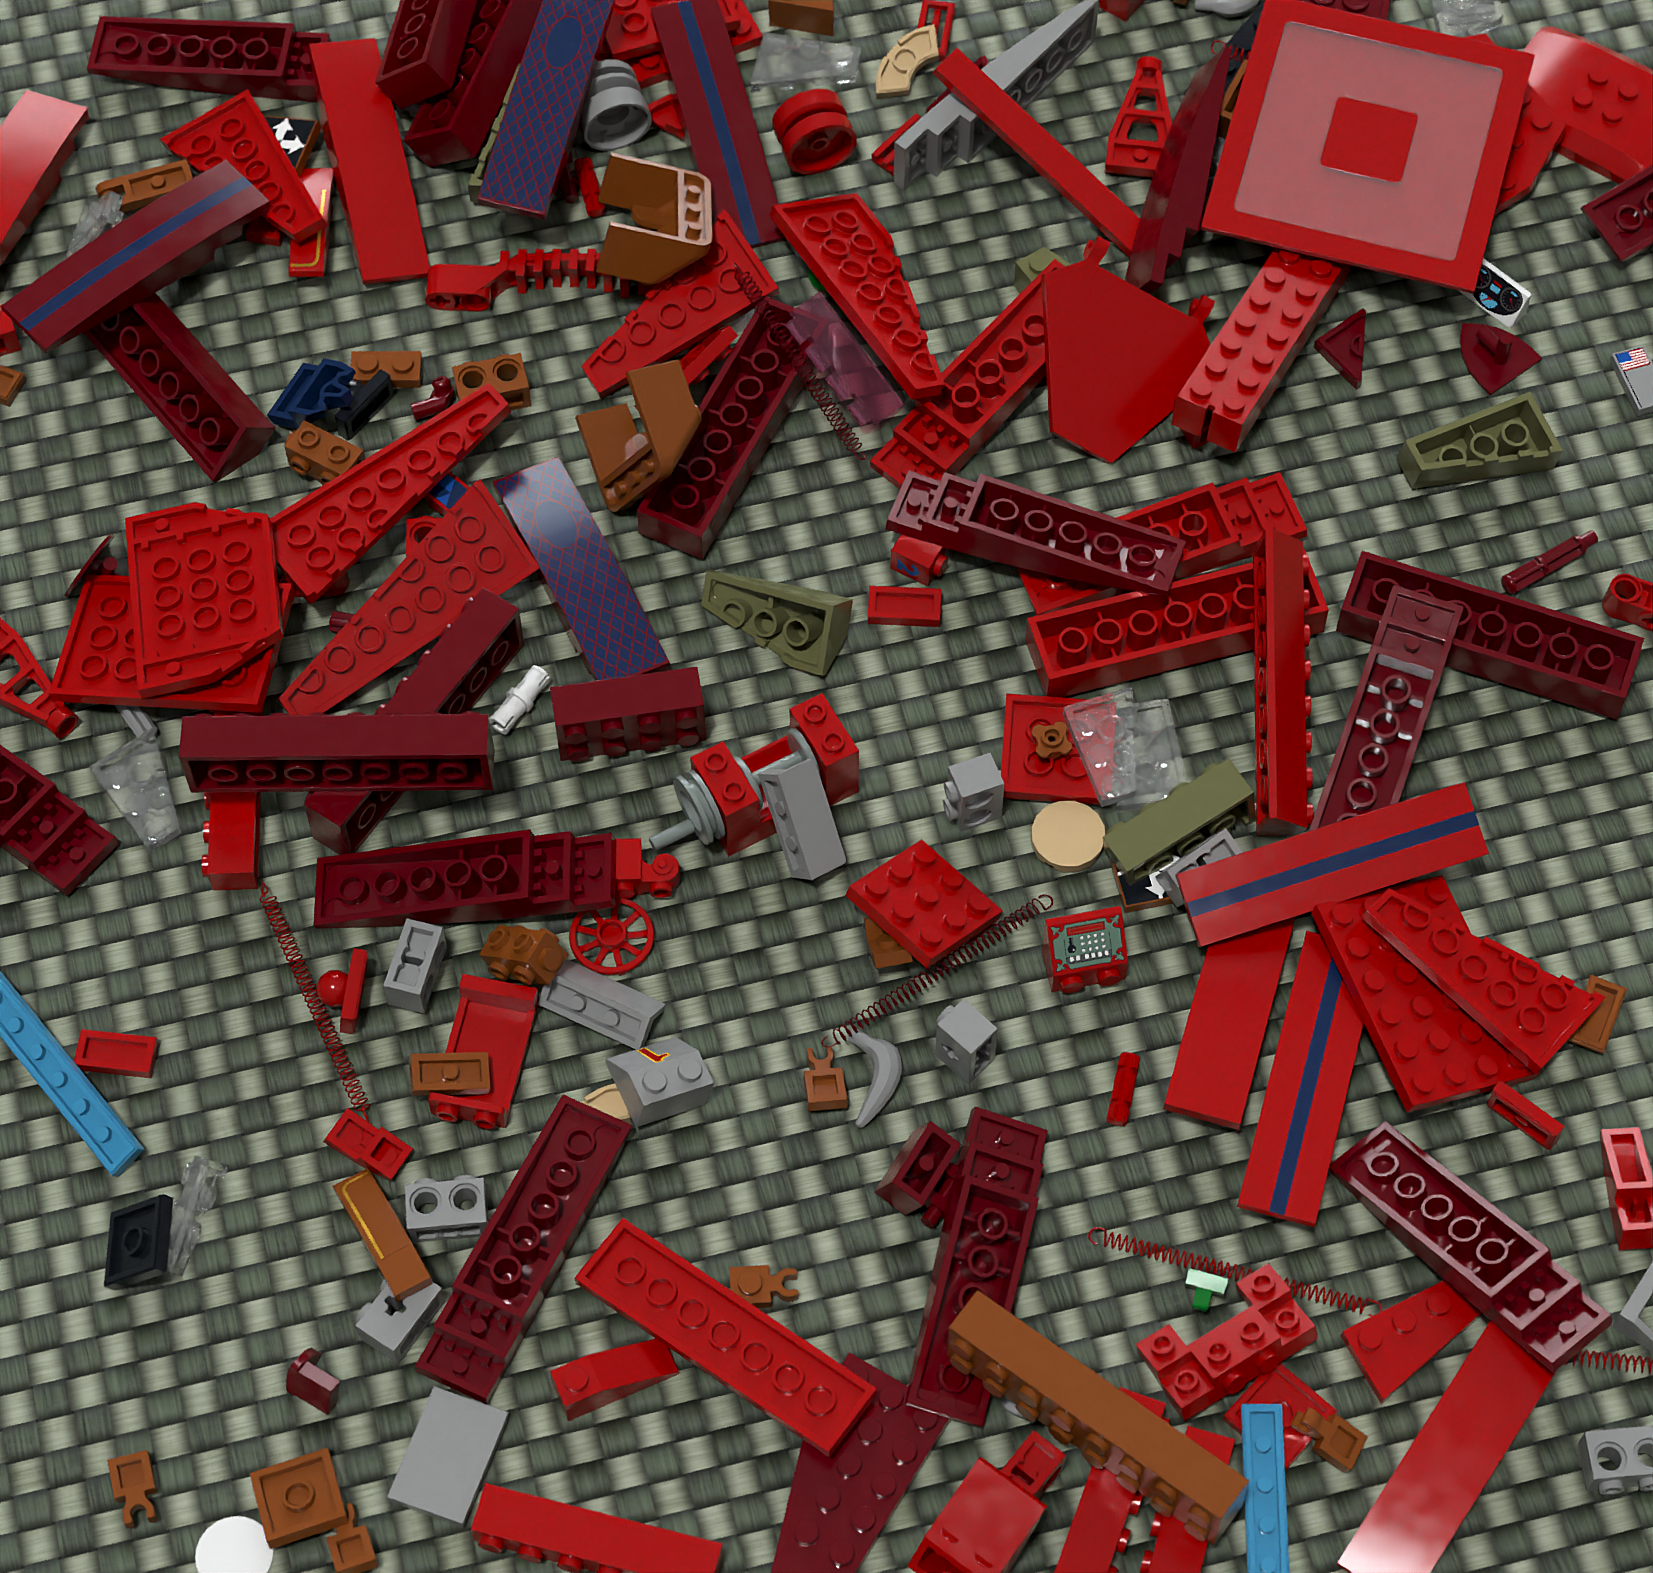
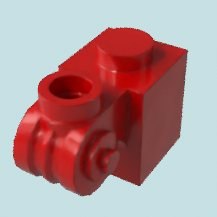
M641 838L616 839L615 898L629 899L634 895H643V892H650V895L655 898L670 897L672 890L677 887L680 881L677 859L670 854L664 853L656 856L653 864H648L643 860Z

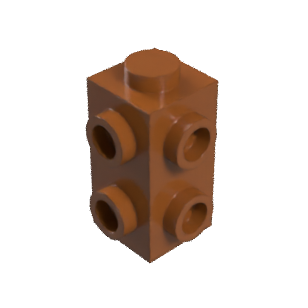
M305 420L297 430L290 432L284 445L291 469L300 475L305 476L307 474L319 480L322 485H325L365 460L363 449Z
M498 925L489 934L486 944L478 955L489 965L488 971L499 980L507 981L512 979L519 980L527 985L532 983L549 985L569 954L558 944L559 938L547 929L533 930L521 925H516L515 927Z

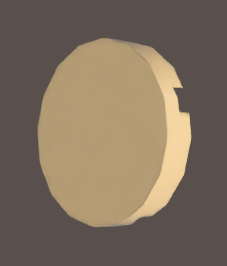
M1058 801L1046 806L1036 815L1031 828V844L1037 858L1044 864L1046 862L1048 865L1054 866L1053 869L1061 872H1078L1090 867L1104 848L1102 837L1105 836V826L1099 814L1088 805L1077 801Z

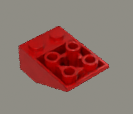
M980 1457L924 1536L907 1567L915 1573H1008L1042 1517L1047 1505Z

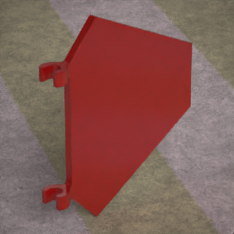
M1097 236L1095 241L1088 240L1084 249L1083 261L1041 275L1049 432L1105 463L1111 464L1173 411L1175 399H1177L1185 383L1211 346L1203 323L1211 313L1215 301L1205 295H1201L1200 300L1196 298L1192 300L1188 315L1182 313L1101 268L1099 262L1105 256L1110 242Z

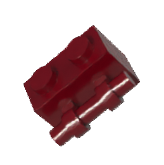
M929 1121L912 1131L874 1193L903 1215H907L925 1205L927 1210L921 1218V1222L929 1228H934L940 1218H945L958 1161L955 1165L952 1164L951 1160L961 1144L932 1121ZM940 1177H942L944 1183L937 1193L933 1189Z

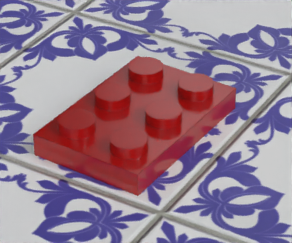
M730 325L700 340L679 360L688 386L691 383L693 385L699 383L710 372L707 367L712 362L721 361L732 351L733 348L729 344L738 337V334Z

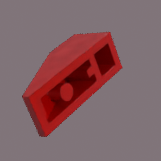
M657 1339L589 1354L550 1371L553 1388L568 1422L679 1374L669 1348Z

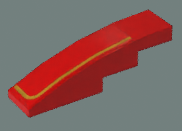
M304 168L300 179L328 226L299 243L291 238L288 272L289 277H324L331 240L329 227L333 212L332 194L335 177L332 168Z

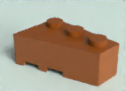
M768 0L769 26L834 37L832 0Z

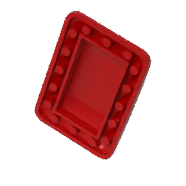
M1544 27L1538 30L1523 52L1535 54L1528 82L1566 124V133L1553 151L1618 184L1623 183L1653 165V70L1607 47L1556 27Z

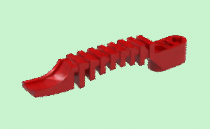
M518 249V254L511 259L509 251H501L500 262L494 266L436 264L431 266L428 270L425 302L429 307L437 310L479 312L487 310L490 307V301L510 288V286L517 287L518 293L526 294L528 277L535 278V289L544 290L545 276H552L553 287L559 288L562 286V276L570 277V287H579L580 276H586L587 289H596L597 276H603L604 292H613L614 276L596 272L601 254L596 253V249H587V253H579V249H570V253H562L561 249H553L552 253H545L544 249H535V253H527V249ZM619 277L621 298H629L631 279ZM639 283L638 296H646L656 284L647 286Z

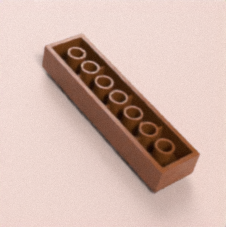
M977 1290L949 1326L947 1356L950 1357L951 1364L957 1370L966 1375L971 1372L983 1381V1386L991 1394L998 1398L1005 1396L1015 1403L1017 1411L1030 1421L1037 1419L1049 1427V1433L1057 1441L1064 1445L1073 1444L1083 1452V1457L1091 1465L1102 1469L1104 1466L1115 1474L1116 1480L1122 1487L1132 1493L1139 1491L1150 1499L1151 1506L1160 1514L1166 1517H1170L1172 1514L1185 1524V1530L1194 1538L1200 1541L1207 1539L1215 1545L1242 1508L1249 1484L1247 1478Z

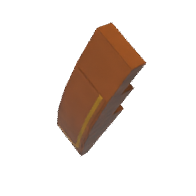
M368 1168L333 1185V1189L365 1249L372 1257L381 1276L384 1277L395 1300L399 1302L432 1285L433 1282L427 1269Z

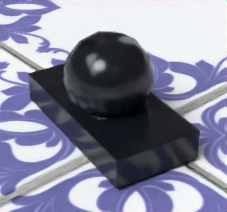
M382 369L365 385L361 381L352 379L345 386L350 389L353 401L349 406L341 407L334 415L338 435L345 440H351L394 396L391 377Z

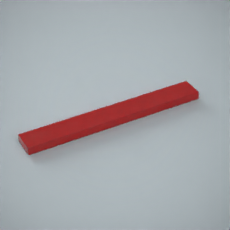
M956 47L935 68L932 74L1130 258L1140 218Z

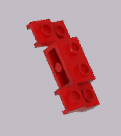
M1269 1263L1236 1283L1237 1292L1249 1308L1186 1346L1170 1324L1136 1344L1138 1354L1159 1382L1170 1404L1184 1421L1224 1396L1240 1391L1247 1382L1262 1373L1271 1372L1281 1361L1318 1339L1316 1326L1293 1300L1291 1289Z

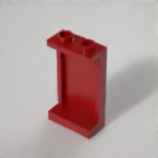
M462 974L459 985L461 998L445 1053L488 1052L490 1091L488 1094L444 1095L430 1092L428 1097L430 1111L437 1118L447 1122H456L460 1119L471 1121L474 1125L483 1129H494L495 1126L506 1128L539 1008L538 991L534 987Z

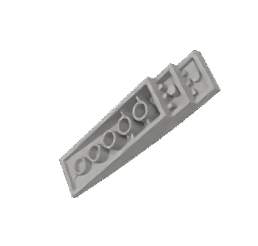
M1085 0L1025 37L981 70L1021 108L1026 109L1095 42L1099 0ZM951 92L895 141L894 184L905 191L924 171H928L937 177L957 157L969 163L998 134Z

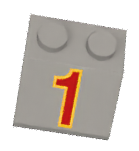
M677 1037L613 1056L605 1061L636 1127L706 1105L714 1085L713 1079L699 1051Z

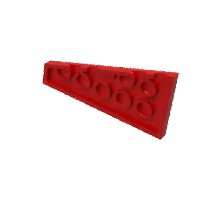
M248 89L160 139L167 150L181 160L187 159L188 165L200 173L227 160L270 201V211L264 213L261 217L297 243L328 226Z
M726 209L717 216V221L712 226V243L708 254L663 282L656 284L646 294L644 302L625 317L624 324L614 335L608 336L581 366L585 376L600 399L627 384L628 380L625 373L628 371L661 364L754 309L750 299L747 298V294L744 293L741 285L738 284V280L734 277L737 269L733 263L738 265L742 274L750 272L748 277H753L752 281L756 282L755 286H759L758 291H762L761 296L773 298L780 294L778 286ZM740 271L736 274L737 279L741 275ZM748 273L742 275L740 279L745 278ZM751 278L745 280L743 284L748 283ZM755 283L749 284L746 289L752 287ZM758 288L752 289L750 293L755 292ZM761 292L755 294V295L753 296V298H756L757 296H759V295L761 294ZM763 297L759 298L756 303L762 301Z
M1390 888L1361 917L1534 1074H1537L1606 998L1595 991L1590 994L1574 986L1575 981L1563 975L1558 978L1542 970L1538 962L1486 936L1480 939L1465 931L1466 926L1454 920L1452 923H1449L1433 915L1430 908Z

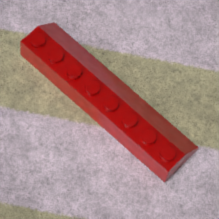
M1265 529L1253 550L1256 835L1293 837L1304 833L1307 826H1311L1313 820L1312 803H1307V790H1310L1312 787L1313 774L1312 768L1306 767V753L1310 754L1312 748L1311 731H1306V718H1309L1311 714V696L1305 695V682H1309L1311 675L1310 660H1305V646L1308 647L1310 642L1309 624H1304V611L1309 609L1310 594L1309 589H1304L1303 576H1307L1309 571L1308 554H1303V541L1275 529Z

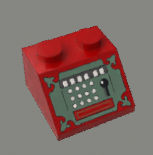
M1120 906L1045 919L1042 956L1051 992L1073 993L1081 990L1084 986L1095 984L1111 986L1117 984L1122 979H1126L1128 957Z

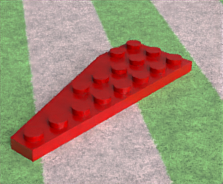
M857 193L773 205L769 217L911 400L940 395L944 381L935 356L930 355L926 345L928 336L925 330H921L918 323L921 317L908 281H903L900 272L902 267L900 258L894 256L892 236Z

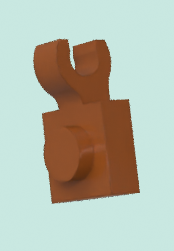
M1307 1408L1305 1414L1297 1411L1290 1424L1298 1432L1317 1439L1312 1450L1342 1472L1352 1470L1368 1437L1338 1414L1330 1415L1325 1420L1318 1412L1311 1408Z

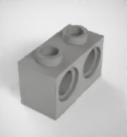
M991 753L948 767V781L944 783L947 799L943 800V807L949 821L955 820L960 832L1002 817L1004 782Z
M1225 828L1207 838L1155 877L1175 906L1178 907L1183 905L1184 901L1175 877L1176 874L1243 852Z
M406 918L383 985L388 1005L425 1014L447 949L443 927Z
M460 1175L451 1181L440 1182L435 1179L425 1178L415 1181L414 1184L405 1185L407 1231L412 1243L480 1237L489 1222L487 1190L484 1178H477L473 1175ZM464 1200L476 1202L475 1206L469 1210L457 1208L458 1204ZM426 1203L437 1205L436 1209L431 1213L422 1214L418 1212V1209Z
M1653 1426L1584 1432L1578 1443L1586 1491L1599 1490L1601 1495H1613L1624 1491V1488L1638 1486L1641 1491H1653V1467L1643 1465L1638 1459L1639 1453L1648 1454L1653 1458ZM1597 1458H1609L1615 1464L1616 1470H1605L1599 1465Z

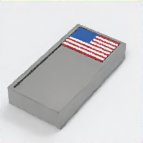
M1645 346L1613 353L1610 363L1636 416L1652 413L1653 362Z

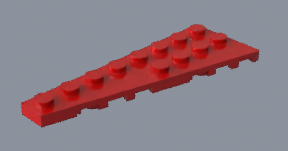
M487 383L271 517L275 558L278 568L310 605L317 601L511 413L509 403L490 383Z
M481 479L473 483L277 699L288 715L308 716L311 713L326 712L440 636L446 625L454 623L461 615L466 601L472 596L475 597L483 587L500 596L541 568Z

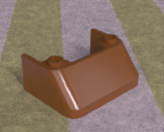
M611 152L598 195V202L631 209V218L640 228L610 221L596 272L635 280L643 285L651 286L663 282L707 255L712 243L710 180L698 172Z
M679 359L625 373L646 432L637 433L627 403L580 414L575 417L603 499L608 509L612 512L630 508L671 476L701 423V412L698 406L694 404Z

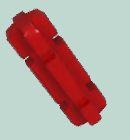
M589 157L578 158L574 162V169L579 179L578 182L584 203L586 204L587 214L591 218L603 216L606 212L605 204L598 202L600 187L594 172L592 159Z
M1122 1052L1119 1056L1118 1071H1116L1110 1100L1111 1104H1109L1106 1119L1111 1125L1122 1127L1127 1124L1129 1107L1131 1106L1136 1074L1140 1062V1057L1137 1054Z

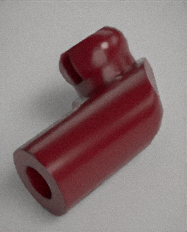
M440 376L432 381L434 390L430 397L410 404L415 421L437 415L448 407L454 396V387L451 386V381L448 377Z

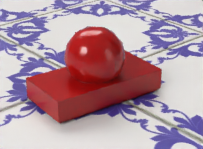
M353 948L349 974L340 970H329L319 978L316 985V993L325 1005L330 1007L342 1006L340 1033L353 1034L356 1032L368 967L367 950Z

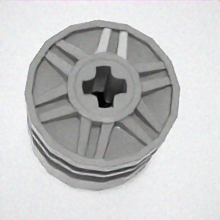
M604 60L597 62L579 126L584 140L590 147L600 151H614L638 141L647 133L652 121L650 110L645 97L641 94L640 85L631 66L620 60Z

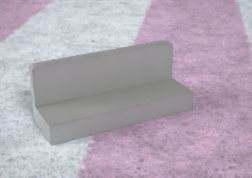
M806 759L788 769L769 768L758 773L791 877L813 880L845 864V853L815 760Z
M568 959L564 961L551 983L543 986L538 1005L634 1049L645 1046L653 1020L664 1011L666 1005L659 1000Z

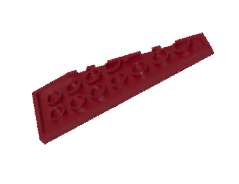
M849 1352L842 1365L877 1388L878 1395L830 1458L805 1440H802L771 1573H857L951 1419L906 1405L907 1385Z

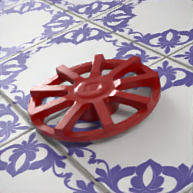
M615 898V907L612 908L611 918L603 920L597 910L578 912L570 926L569 942L574 957L584 967L599 974H619V976L625 975V972L636 968L647 960L654 942V928L649 915L641 906L625 898ZM619 903L635 910L624 922L617 919ZM589 912L598 926L597 929L581 926L578 923ZM639 917H642L647 927L646 930L633 932L626 930ZM576 933L593 936L595 940L582 946H577ZM647 938L642 951L627 942L630 939ZM597 947L601 948L594 963L583 956L585 952ZM624 949L636 958L623 965L619 950ZM608 952L613 953L616 967L601 966Z

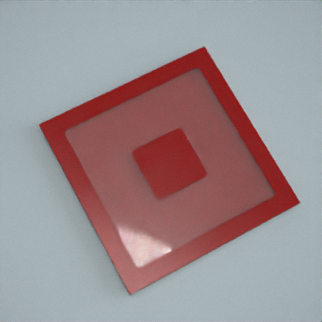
M1265 0L1200 230L1474 294L1535 54L1298 0Z

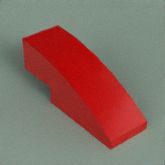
M1640 1128L1601 1129L1600 1142L1604 1176L1619 1250L1653 1248V1174Z

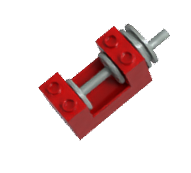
M823 693L789 709L790 729L786 736L742 758L733 757L724 741L690 757L691 770L685 772V778L678 775L673 780L678 801L687 819L650 837L649 842L654 851L695 832L698 838L706 845L713 843L714 837L717 838L729 857L777 833L758 773L769 768L788 769L806 759L815 760L829 807L858 793L859 750Z

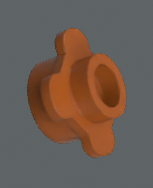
M1057 721L1054 725L1050 726L1040 724L1034 726L1032 737L1037 741L1036 754L1041 758L1055 759L1061 755L1069 754L1072 750V743L1067 740L1066 736L1068 726L1061 721ZM1053 737L1055 741L1050 742L1048 739Z

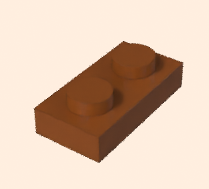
M351 351L350 367L356 372L353 379L361 381L364 385L382 369L390 375L393 388H421L423 360L421 351Z
M488 1052L411 1054L409 1057L411 1096L429 1095L430 1092L444 1095L488 1094L490 1091Z

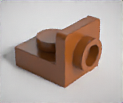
M868 916L864 918L868 952L875 969L913 962L912 955L871 918Z

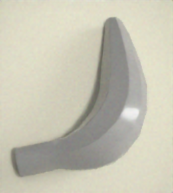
M1196 0L1195 10L1214 12L1224 17L1235 18L1250 12L1260 0Z
M852 1029L850 1031L852 1037L848 1035L847 1040L868 1054L874 1068L871 1086L854 1124L859 1128H863L893 1095L900 1081L902 1063L897 1048L890 1042L871 1037L858 1030L857 1034Z

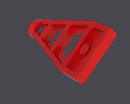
M1144 56L1136 62L1134 78L1108 137L1105 172L1144 177H1153L1163 146L1172 126L1162 78L1163 63L1156 57ZM1138 95L1155 97L1156 111L1134 109L1136 97ZM1132 123L1153 124L1156 128L1158 140L1154 142L1128 139L1127 133Z
M0 618V660L6 655H11L20 666V671L5 684L0 683V704L45 726L57 738L68 736L77 726L78 716L65 706L64 702L52 701L48 694L51 682L20 634ZM30 680H33L42 689L43 694L31 704H28L14 694Z

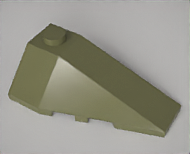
M707 570L701 606L733 628L743 630L755 639L754 642L762 648L767 647L782 657L781 661L788 666L823 676L826 675L848 634L853 599L821 590Z

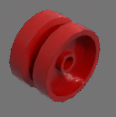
M811 89L800 92L779 106L772 117V129L777 141L782 146L784 158L792 171L800 174H818L831 170L842 164L852 154L857 145V135L847 118V112L842 100L836 92L828 89Z

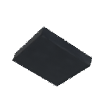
M161 1194L111 1212L104 1287L118 1290L167 1273L173 1197Z

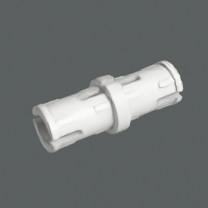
M533 665L515 689L514 687L510 688L506 693L507 698L489 718L490 724H493L492 727L496 731L506 735L524 712L531 710L537 695L551 681L546 671Z

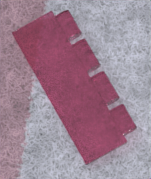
M820 291L789 313L793 319L785 324L786 328L799 345L809 339L812 345L806 348L804 352L820 373L830 367L833 373L825 380L842 402L849 396L854 399V402L846 408L861 427L869 421L873 426L877 425L904 404Z

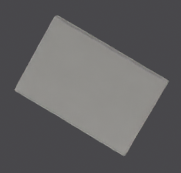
M434 1386L388 1493V1501L464 1528L508 1422L509 1412Z

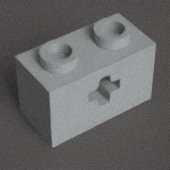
M963 999L955 1007L952 1005L948 1006L937 1018L935 1055L969 1085L995 1060L998 1028Z
M384 1279L380 1286L381 1293L373 1303H366L357 1315V1324L355 1326L359 1338L399 1364L445 1303L442 1287L434 1282L432 1285L397 1302ZM404 1307L405 1311L403 1313L398 1312ZM394 1309L396 1312L391 1316L390 1311Z

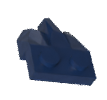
M323 359L319 366L303 363L267 416L273 424L298 429L304 420L312 423L325 417L329 409L349 406L353 401V396L350 389L345 386L353 379L356 374L355 370L343 362Z

